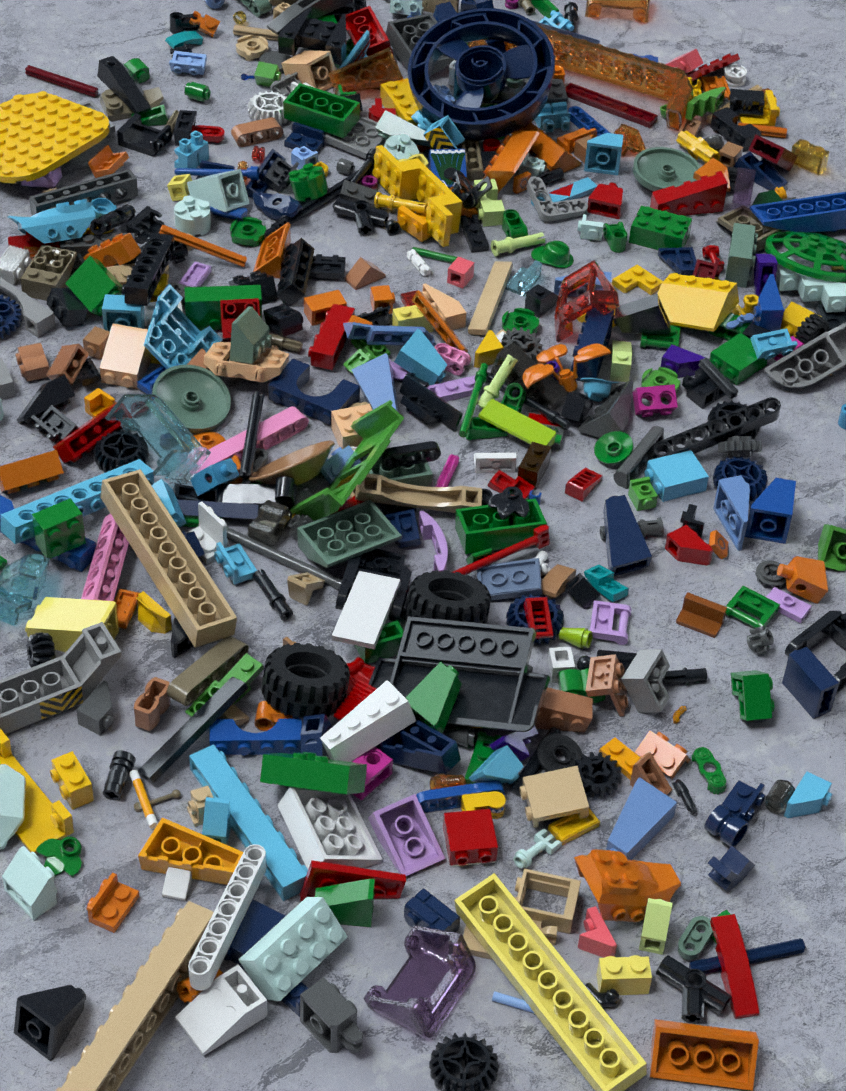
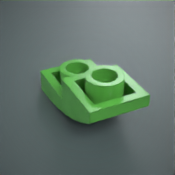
M351 339V343L357 350L360 348L365 354L369 352L374 358L385 353L387 355L391 353L385 345H368L366 339Z

